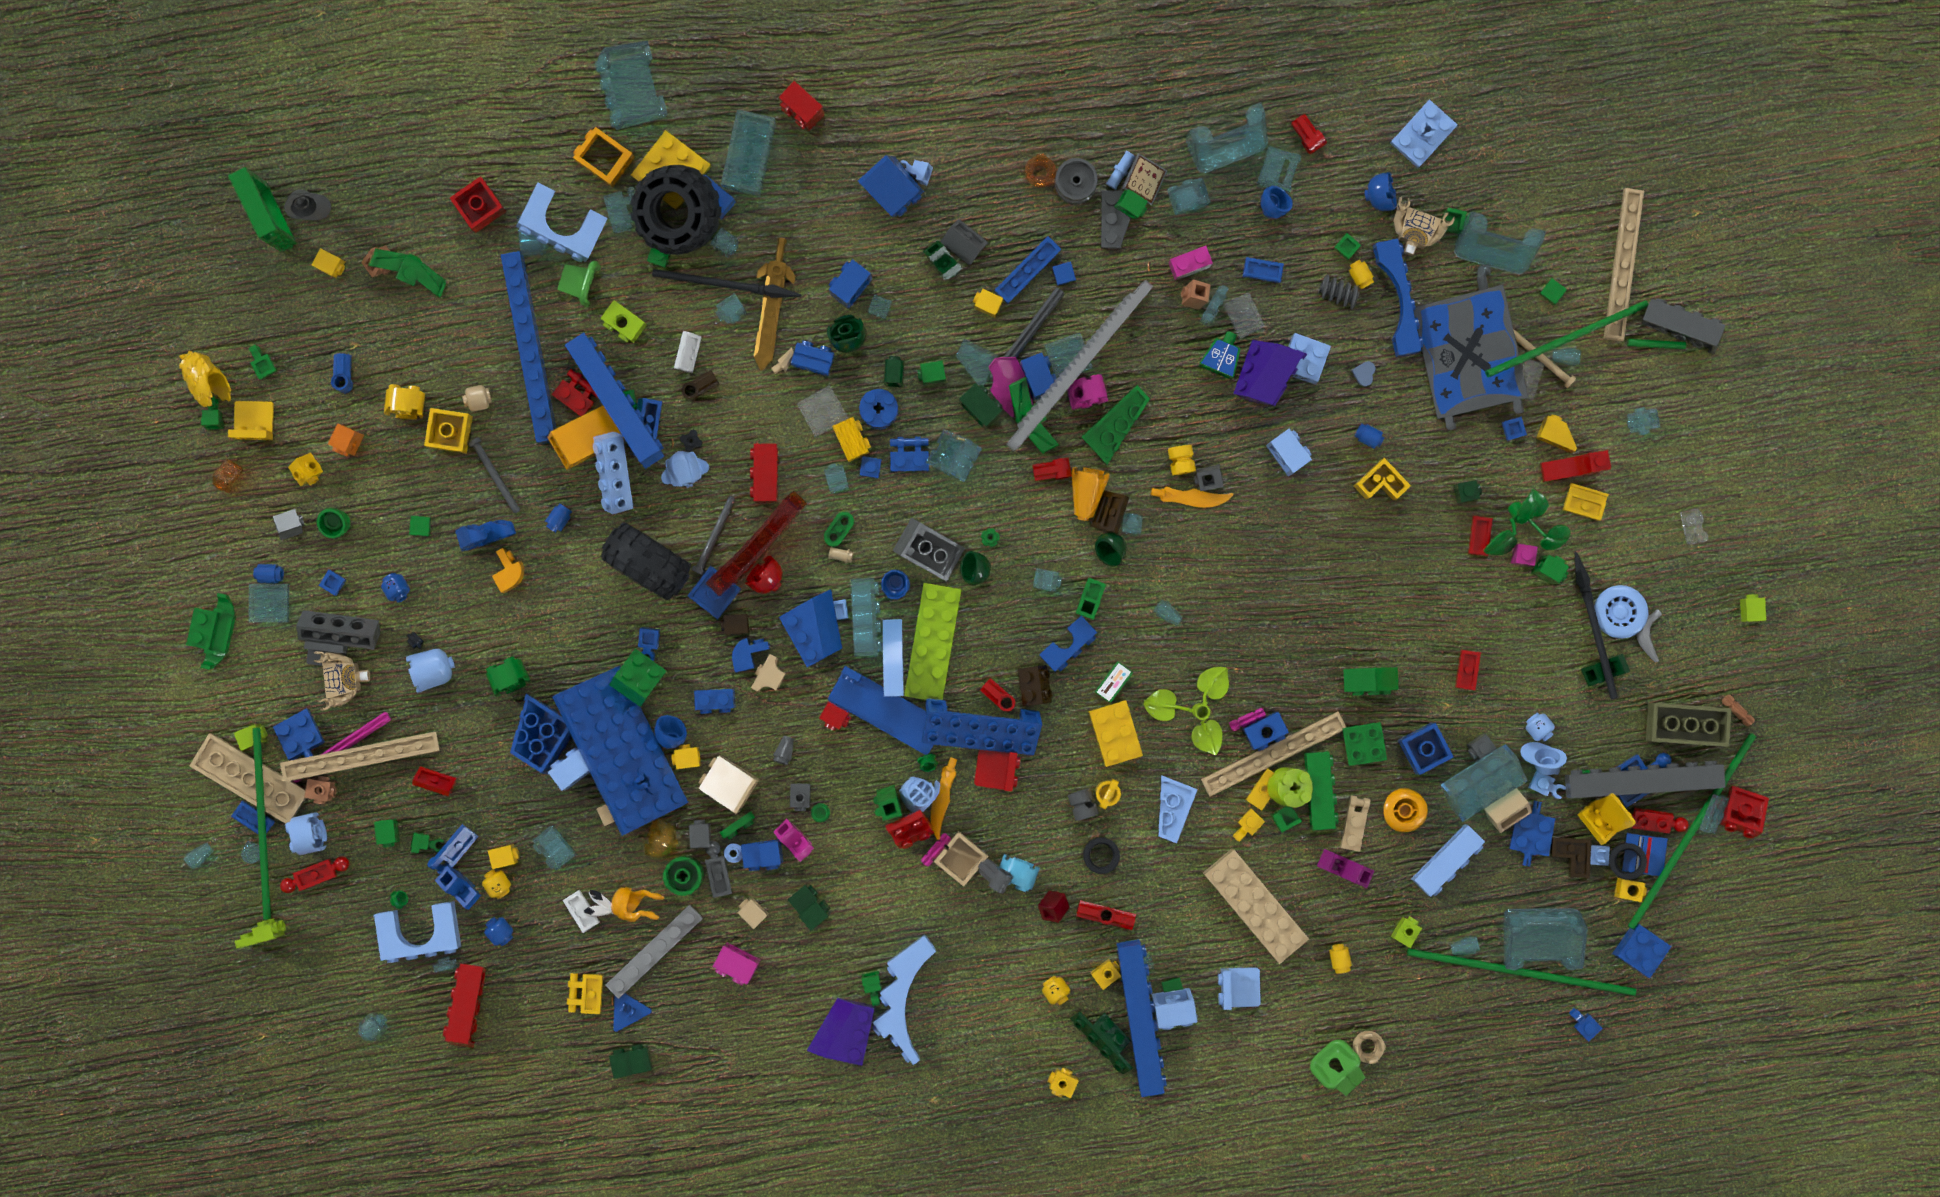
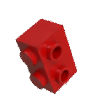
M828 701L819 719L826 722L824 726L835 731L836 729L840 730L842 727L846 728L851 717H849L850 712Z

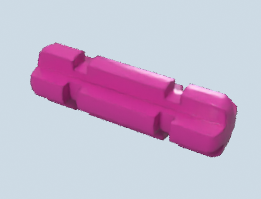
M1263 708L1257 709L1254 713L1251 712L1239 717L1238 720L1230 721L1229 726L1232 731H1236L1240 727L1256 722L1257 719L1265 718V711Z
M943 833L940 836V840L934 843L927 852L928 854H925L921 859V862L929 867L933 859H936L945 848V844L947 845L951 841V837Z

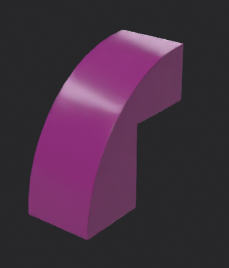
M1326 849L1323 850L1317 867L1365 888L1368 887L1374 870Z

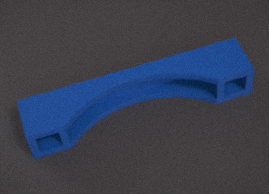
M1399 239L1375 243L1373 250L1376 265L1389 276L1399 297L1400 318L1397 330L1392 338L1395 356L1397 358L1417 354L1422 351L1423 340L1421 336H1418L1419 321L1418 318L1414 317L1415 302L1410 297L1412 288L1410 281H1407L1406 273H1408L1407 264L1402 259L1404 254L1403 245L1399 243Z

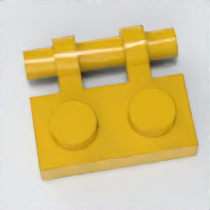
M570 973V980L568 981V987H570L569 998H567L568 1012H576V1005H581V1013L601 1014L603 975L583 974V981H578V973ZM577 988H582V999L577 998Z

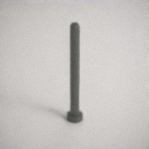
M479 437L473 439L468 443L469 447L474 448L511 510L515 514L518 513L520 508L480 445L481 439Z
M728 497L696 567H692V571L704 575L705 571L703 569L731 511L735 497Z

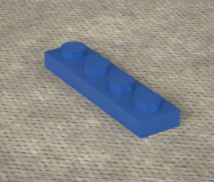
M1047 236L994 291L1009 304L1061 251V248Z

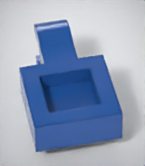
M1575 1008L1569 1012L1578 1022L1574 1028L1588 1042L1603 1029L1588 1013L1583 1016Z

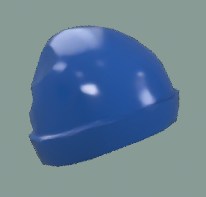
M1278 186L1267 187L1260 200L1263 214L1267 218L1277 219L1284 216L1291 210L1293 204L1291 197Z
M671 715L659 717L655 725L656 740L664 748L672 749L680 746L686 741L687 737L684 723Z

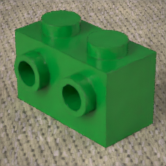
M1545 555L1539 558L1531 574L1549 584H1557L1566 579L1569 573L1567 571L1569 566L1565 564L1566 561L1561 557Z

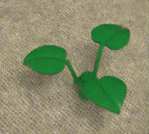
M1532 489L1523 503L1514 502L1508 507V512L1512 516L1510 522L1512 523L1513 531L1505 530L1499 533L1483 551L1490 555L1509 553L1517 544V539L1514 537L1517 534L1515 523L1524 524L1528 521L1544 537L1540 545L1545 550H1555L1563 546L1568 541L1571 531L1566 525H1557L1552 527L1546 534L1532 520L1533 517L1543 515L1547 511L1549 503L1542 493Z

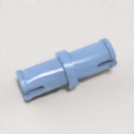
M1126 151L1119 164L1114 166L1115 170L1106 182V185L1116 190L1123 177L1127 176V171L1136 156Z

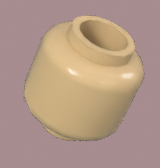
M483 385L466 388L465 395L462 396L464 406H468L472 412L487 409L489 403H492L489 389H485Z

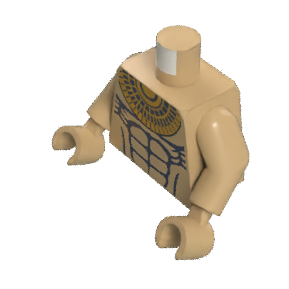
M1401 196L1398 199L1399 207L1396 210L1393 221L1395 231L1399 235V240L1406 243L1404 253L1414 256L1417 247L1424 249L1426 246H1432L1439 241L1447 231L1448 226L1453 224L1455 217L1451 221H1447L1445 218L1448 213H1445L1443 219L1413 209L1409 207V198L1407 203H1401Z
M314 652L321 655V659L314 660V662L322 663L326 698L319 700L318 703L325 702L326 708L320 709L321 711L346 704L356 696V691L361 690L360 682L370 681L369 670L359 671L358 663H353L351 658L341 653Z

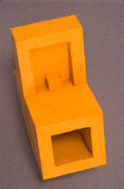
M501 548L496 553L505 569L492 575L500 592L506 593L521 583L524 577V565L521 561L514 563L515 557L512 552Z

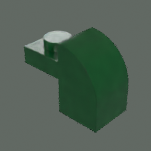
M938 240L923 251L932 266L944 280L955 277L958 271L962 269L959 263L952 258L945 246Z
M1623 653L1608 657L1613 677L1630 672ZM1600 660L1581 669L1588 687L1606 681Z

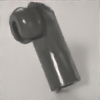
M1481 265L1478 268L1477 283L1479 290L1488 288L1486 275L1491 274L1489 265Z

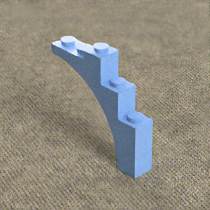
M925 934L887 962L889 966L887 970L892 977L897 976V979L880 991L882 995L879 997L886 1007L889 1005L890 1008L873 1020L874 1026H872L878 1036L882 1035L885 1038L891 1034L890 1039L896 1047L900 1046L903 1050L901 1053L907 1063L911 1061L913 1065L920 1060V1057L913 1047L907 1031L905 1006L908 990L915 974L923 963L936 952L935 947Z

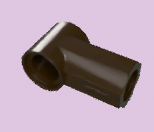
M712 370L691 382H686L682 386L681 392L687 401H695L699 396L720 384ZM689 387L696 389L695 394L692 396L685 394L686 389Z

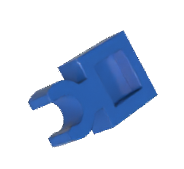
M641 627L638 647H642L643 651L641 653L644 655L648 654L650 659L654 661L655 653L653 649H658L660 629Z

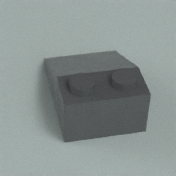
M913 518L910 519L893 549L898 555L945 581L949 578L965 550L961 545Z

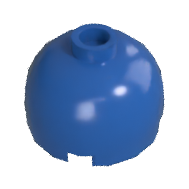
M1390 172L1374 176L1368 183V190H1365L1366 201H1370L1371 205L1379 211H1389L1397 208L1396 191L1392 186L1394 182Z

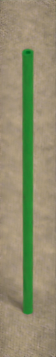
M1749 733L1726 769L1725 786L1756 739L1754 734ZM1715 788L1628 924L1629 928L1635 930L1724 788Z
M1411 948L1407 949V956L1632 996L1636 995V988Z

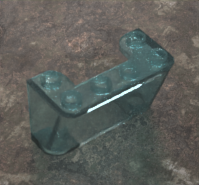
M648 40L604 47L598 56V60L595 61L596 71L600 72L601 76L600 86L606 95L605 105L607 109H610L611 113L610 123L616 130L661 119L668 114L663 95L657 98L649 69V63L653 58Z

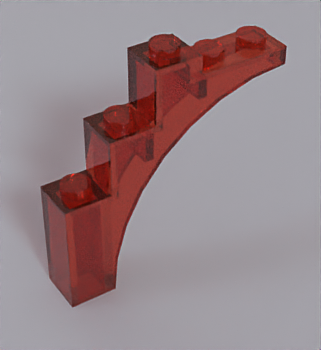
M792 491L783 499L754 535L724 566L708 579L706 584L716 594L721 596L732 585L738 583L746 576L753 565L767 553L774 542L788 530L808 503L795 491Z

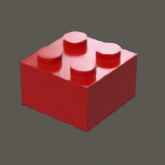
M795 81L778 97L782 112L788 117L793 116L796 120L795 123L802 130L806 128L810 132L825 115L823 106Z
M481 176L450 197L454 206L475 233L507 212Z

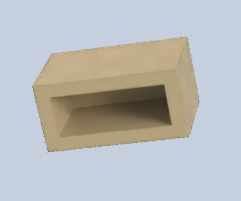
M1516 787L1505 792L1497 800L1491 801L1484 808L1487 818L1499 833H1502L1532 813L1529 802Z

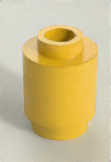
M1358 260L1350 265L1351 269L1348 271L1360 289L1374 283V276L1365 261L1361 263Z
M1344 944L1333 945L1329 952L1332 968L1335 969V973L1341 974L1351 971L1350 966L1352 964L1349 948L1344 946Z

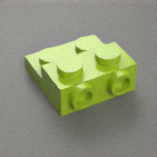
M274 918L258 922V927L252 928V932L240 935L241 939L235 941L236 949L285 935L286 926L284 921L279 920L275 922Z

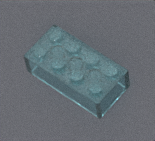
M737 110L721 180L723 189L755 196L761 195L776 127L774 117Z
M875 578L851 579L855 657L879 656V652H882V640H878V633L881 632V621H877V613H880V602L876 601V594H880L879 583L875 582Z
M1504 744L1442 783L1441 787L1451 809L1463 822L1517 787H1520L1527 782L1518 757Z

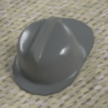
M299 189L288 195L284 209L286 214L293 219L314 221L324 219L330 214L331 203L324 195Z

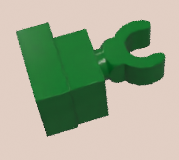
M212 396V406H208V410H202L201 425L206 430L224 429L222 412L218 410L219 400L216 399V396Z
M413 831L410 851L419 853V849L427 850V848H431L439 852L441 849L436 848V843L444 842V840L441 838L429 840V834Z
M879 971L862 974L865 994L870 993L872 1006L880 1005L878 991L881 990Z

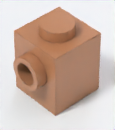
M1192 280L1181 291L1182 305L1200 310L1208 303L1211 285Z

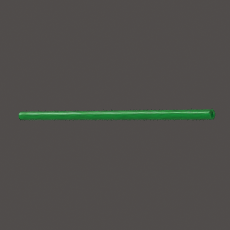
M1646 300L1490 368L1485 371V374L1488 378L1643 310L1648 307L1649 303Z
M260 727L252 728L257 819L263 919L266 920L271 919L262 747Z

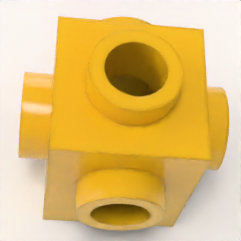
M312 453L296 458L288 467L300 486L316 483L319 480L318 477L323 473L320 464L315 460Z
M1062 1067V1070L1057 1068L1055 1072L1052 1071L1047 1082L1050 1083L1051 1093L1059 1097L1064 1095L1071 1098L1079 1082L1078 1077L1073 1076L1072 1071Z

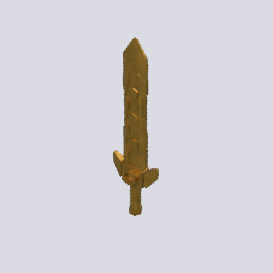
M777 238L775 261L765 263L757 272V279L766 276V274L768 275L765 285L774 284L784 288L785 277L792 284L795 283V275L791 268L782 262L787 242L785 238ZM763 295V306L754 358L760 370H764L773 360L778 318L783 297L771 298Z

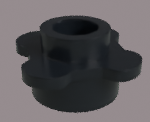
M690 430V433L680 437V441L684 443L687 452H692L693 449L702 446L703 442L698 438L696 430Z

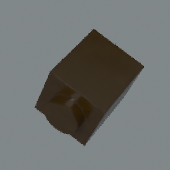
M748 614L724 615V620H721V631H725V635L750 633Z

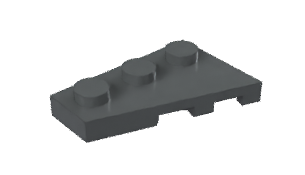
M1102 190L1101 249H1120L1130 217L1114 207L1123 191Z

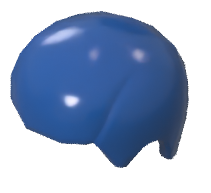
M897 569L890 570L885 573L881 580V589L889 599L898 600L909 591L910 581L903 571Z

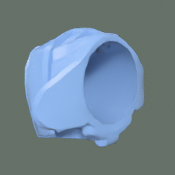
M677 451L670 459L666 460V469L662 473L661 480L664 484L686 486L689 488L693 486V483L701 479L702 474L707 473L710 467L705 460L697 458L694 452Z
M915 776L910 777L899 790L902 802L912 813L919 810L924 812L938 796L940 783L936 780L933 787L931 782L929 783Z

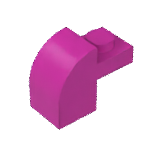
M787 818L773 831L779 841L789 848L800 862L814 849L810 840Z

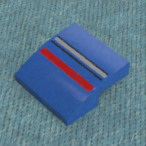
M1627 833L1626 843L1637 845L1646 855L1647 866L1643 874L1659 876L1665 867L1668 838ZM1625 850L1622 871L1634 872L1640 863L1639 856L1632 850Z

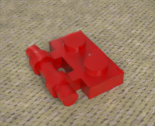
M570 369L567 375L572 378V381L567 383L565 380H562L551 395L578 415L583 416L587 414L594 404L589 399L591 394L597 398L598 396L581 373H576ZM578 384L586 389L583 394L575 389Z

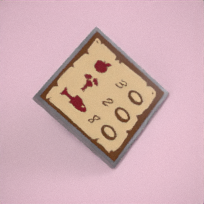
M1137 153L1122 188L1124 190L1130 189L1147 200L1148 204L1152 205L1167 170Z

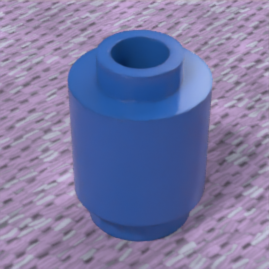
M1362 423L1354 436L1358 438L1359 442L1373 449L1376 446L1380 447L1385 438L1382 436V431Z
M559 503L545 520L548 523L546 527L555 533L557 530L561 532L571 518L570 514L572 511Z
M258 564L257 568H254L253 576L254 579H257L258 583H278L283 581L284 569L282 566H278V564Z

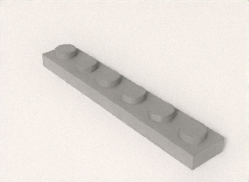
M690 904L606 984V987L619 999L694 928L703 917Z

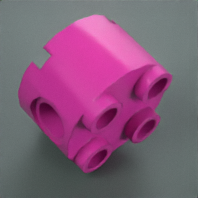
M1102 374L1076 379L1067 389L1072 410L1092 407V404L1108 402Z

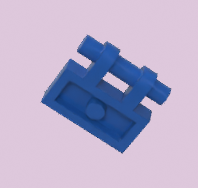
M915 436V438L904 439V437L890 439V446H898V452H890L891 472L929 471V451H921V446H928V438ZM904 446H915V452H904Z

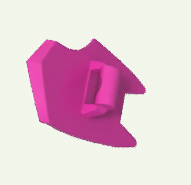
M998 357L989 365L993 376V384L990 391L1001 403L1003 409L1011 417H1014L1009 385L1025 377L1016 357ZM1029 389L1030 399L1033 405L1032 395Z

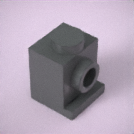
M1220 464L1197 469L1194 479L1196 486H1200V491L1223 487ZM1205 475H1212L1210 479L1205 478Z

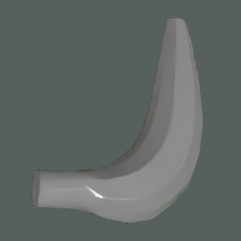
M1658 609L1648 615L1645 626L1636 634L1640 646L1654 662H1658L1659 659L1651 641L1650 628L1652 623L1662 615Z

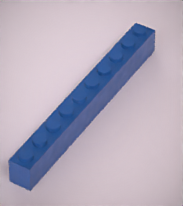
M520 251L501 254L536 443L540 445L550 443L547 438L550 432L557 428L524 255Z

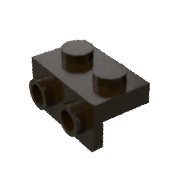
M1047 665L1018 668L1023 707L1051 703L1052 690L1050 689V673Z

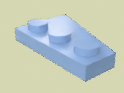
M1162 775L1159 837L1177 843L1198 789Z

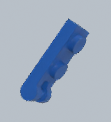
M462 824L437 855L429 860L428 867L432 870L436 869L438 874H441L447 866L453 868L479 836Z

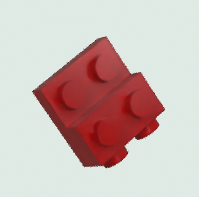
M1731 786L1726 806L1723 807L1720 825L1725 826V830L1729 832H1742L1746 838L1759 836L1763 833L1769 798L1736 786Z
M921 810L885 825L899 849H907L913 843L919 840L925 841L931 837L930 835L935 834L930 820Z

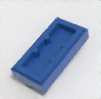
M1246 257L1242 277L1281 283L1284 263Z
M242 800L231 817L258 834L257 809ZM265 815L267 834L275 821Z

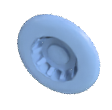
M1617 585L1607 588L1598 596L1594 604L1600 629L1605 634L1614 638L1623 639L1636 635L1643 629L1648 619L1646 600L1637 590L1629 586Z

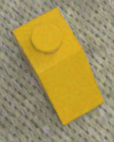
M1553 414L1543 419L1536 439L1569 453L1576 452L1577 447L1567 423L1563 422L1561 417Z

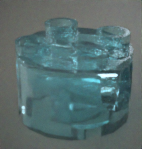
M1203 177L1183 181L1182 186L1179 187L1176 185L1167 188L1175 215L1186 214L1187 211H1195L1211 203Z

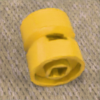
M1192 445L1168 448L1169 459L1173 461L1170 465L1172 476L1196 472L1195 461L1191 459L1194 456Z

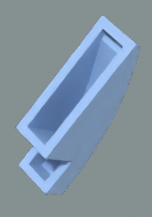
M902 619L883 620L884 697L904 696Z

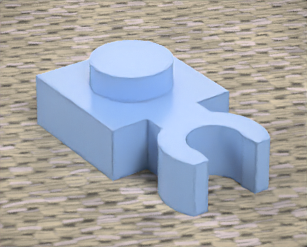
M1537 770L1528 787L1545 796H1548L1549 792H1551L1552 796L1557 799L1562 797L1557 795L1556 790L1558 788L1566 789L1564 785H1554L1555 778L1540 774Z

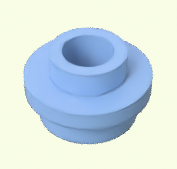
M735 843L729 844L724 850L726 860L731 863L740 861L742 859L741 846ZM736 850L737 856L732 857L730 851Z

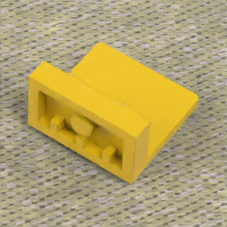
M235 401L234 430L228 429V437L237 440H273L274 403Z

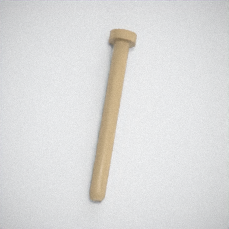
M1514 330L1517 343L1528 352L1536 349ZM1544 354L1535 357L1564 381L1566 388L1576 380L1573 375L1571 377L1567 375Z

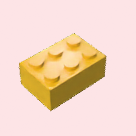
M1126 700L1088 711L1105 767L1143 756Z

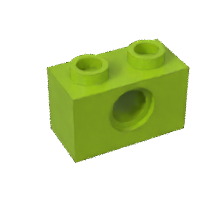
M613 300L600 318L604 322L603 326L611 332L613 329L619 332L618 337L626 343L629 340L634 343L647 326L644 321L615 300ZM627 319L625 327H618L619 320Z

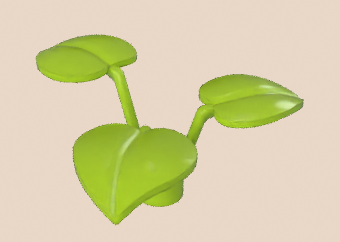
M1213 667L1200 674L1197 680V688L1204 692L1203 703H1197L1193 708L1175 705L1176 696L1168 689L1157 690L1144 701L1146 711L1160 721L1173 719L1175 709L1192 712L1194 717L1201 720V725L1196 726L1192 731L1191 739L1193 744L1202 751L1213 755L1218 754L1222 744V729L1215 720H1208L1204 723L1210 716L1206 696L1208 695L1211 699H1220L1225 696L1229 688L1228 669L1226 667Z

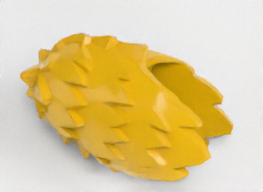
M188 351V354L179 355L182 360L179 368L182 370L183 379L186 381L187 387L191 394H193L194 399L201 406H212V393L218 395L222 401H231V388L227 378L211 362L207 355Z

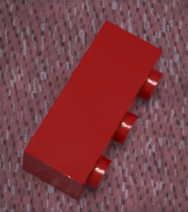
M754 444V448H750V460H754V467H750V479H754L753 486H750V498H753L754 502L778 503V445Z

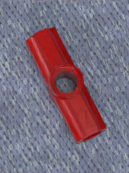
M1080 900L1076 917L1133 930L1136 914ZM1104 910L1111 912V917L1108 920L1101 918V913Z

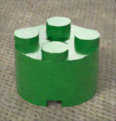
M514 656L505 659L504 664L499 666L492 665L486 668V677L495 697L501 696L500 692L505 691L506 694L523 688L526 686L525 681L531 682L522 660L515 659Z
M687 855L671 860L663 872L665 886L672 893L679 896H686L696 891L704 879V870L701 863L696 858ZM682 871L688 874V877H686L685 880L683 879V877L679 876V874H681Z

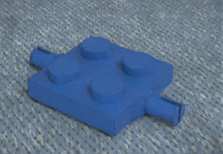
M1534 801L1531 814L1513 825L1509 849L1524 853L1522 864L1524 866L1526 864L1527 866L1531 865L1532 855L1549 856L1555 818L1545 817L1540 814L1542 802Z

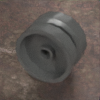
M1072 158L1065 161L1058 168L1055 178V190L1058 196L1064 202L1072 205L1087 202L1094 195L1098 183L1097 172L1094 166L1081 158Z

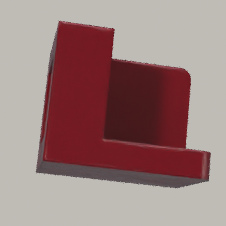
M1050 890L1038 904V908L1043 920L1059 923L1068 911L1069 904L1065 893Z

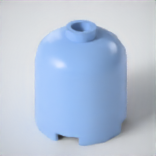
M432 649L406 656L407 663L410 662L411 668L409 673L414 687L417 686V693L445 684L452 677V668H455L453 659L448 657L441 649Z

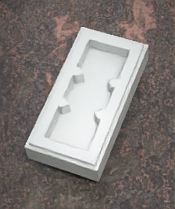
M683 331L674 366L675 369L693 373L702 336Z
M580 890L562 900L583 933L600 923L597 916L590 917L583 913L590 905Z

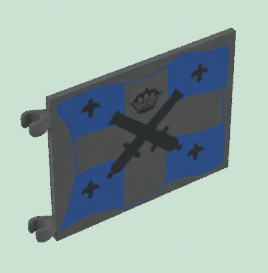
M1503 284L1415 307L1413 311L1415 318H1418L1419 321L1418 333L1423 340L1422 351L1437 419L1445 418L1448 430L1456 429L1454 415L1513 401L1515 413L1520 414L1524 412L1521 399L1529 398L1521 364L1489 378L1485 374L1486 370L1519 356Z

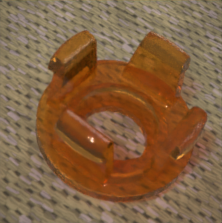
M1036 154L1025 166V177L1033 186L1045 187L1052 183L1055 178L1056 166L1045 154ZM1044 166L1047 169L1046 177L1037 179L1033 174L1035 167Z

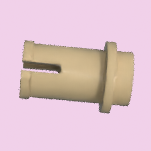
M831 547L828 558L844 561L847 564L852 562L854 552L850 551V549L842 550Z

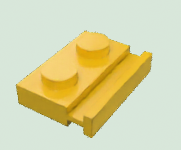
M1571 483L1563 510L1601 521L1609 494Z

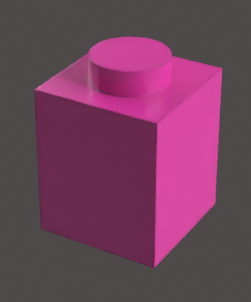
M1516 544L1513 548L1511 564L1528 567L1535 566L1538 547Z

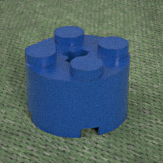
M873 389L865 393L860 401V415L863 421L873 429H885L897 419V401L890 392L884 389ZM878 405L884 408V410L880 411V414L874 410Z

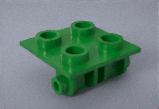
M1381 722L1342 728L1349 766L1387 760Z

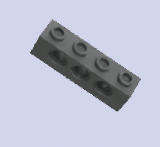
M306 610L302 611L296 625L298 640L374 650L380 636L379 620Z

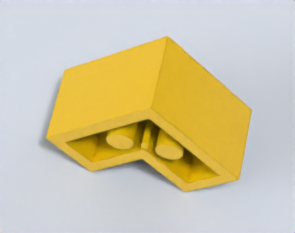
M1383 458L1354 485V488L1366 500L1382 488L1394 501L1411 485Z

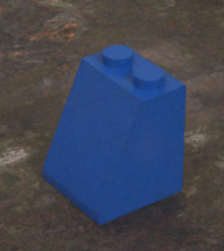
M885 155L858 180L892 217L902 216L908 210L906 207L911 203L915 204L922 198L921 194L924 192L895 156Z

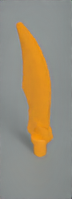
M1167 486L1161 489L1152 488L1150 495L1159 497L1163 502H1176L1193 507L1207 508L1225 503L1233 496V493L1214 494L1197 489L1181 491Z
M950 757L948 765L942 769L939 794L931 807V825L937 840H940L942 822L950 803V788L956 777L955 766L958 759Z

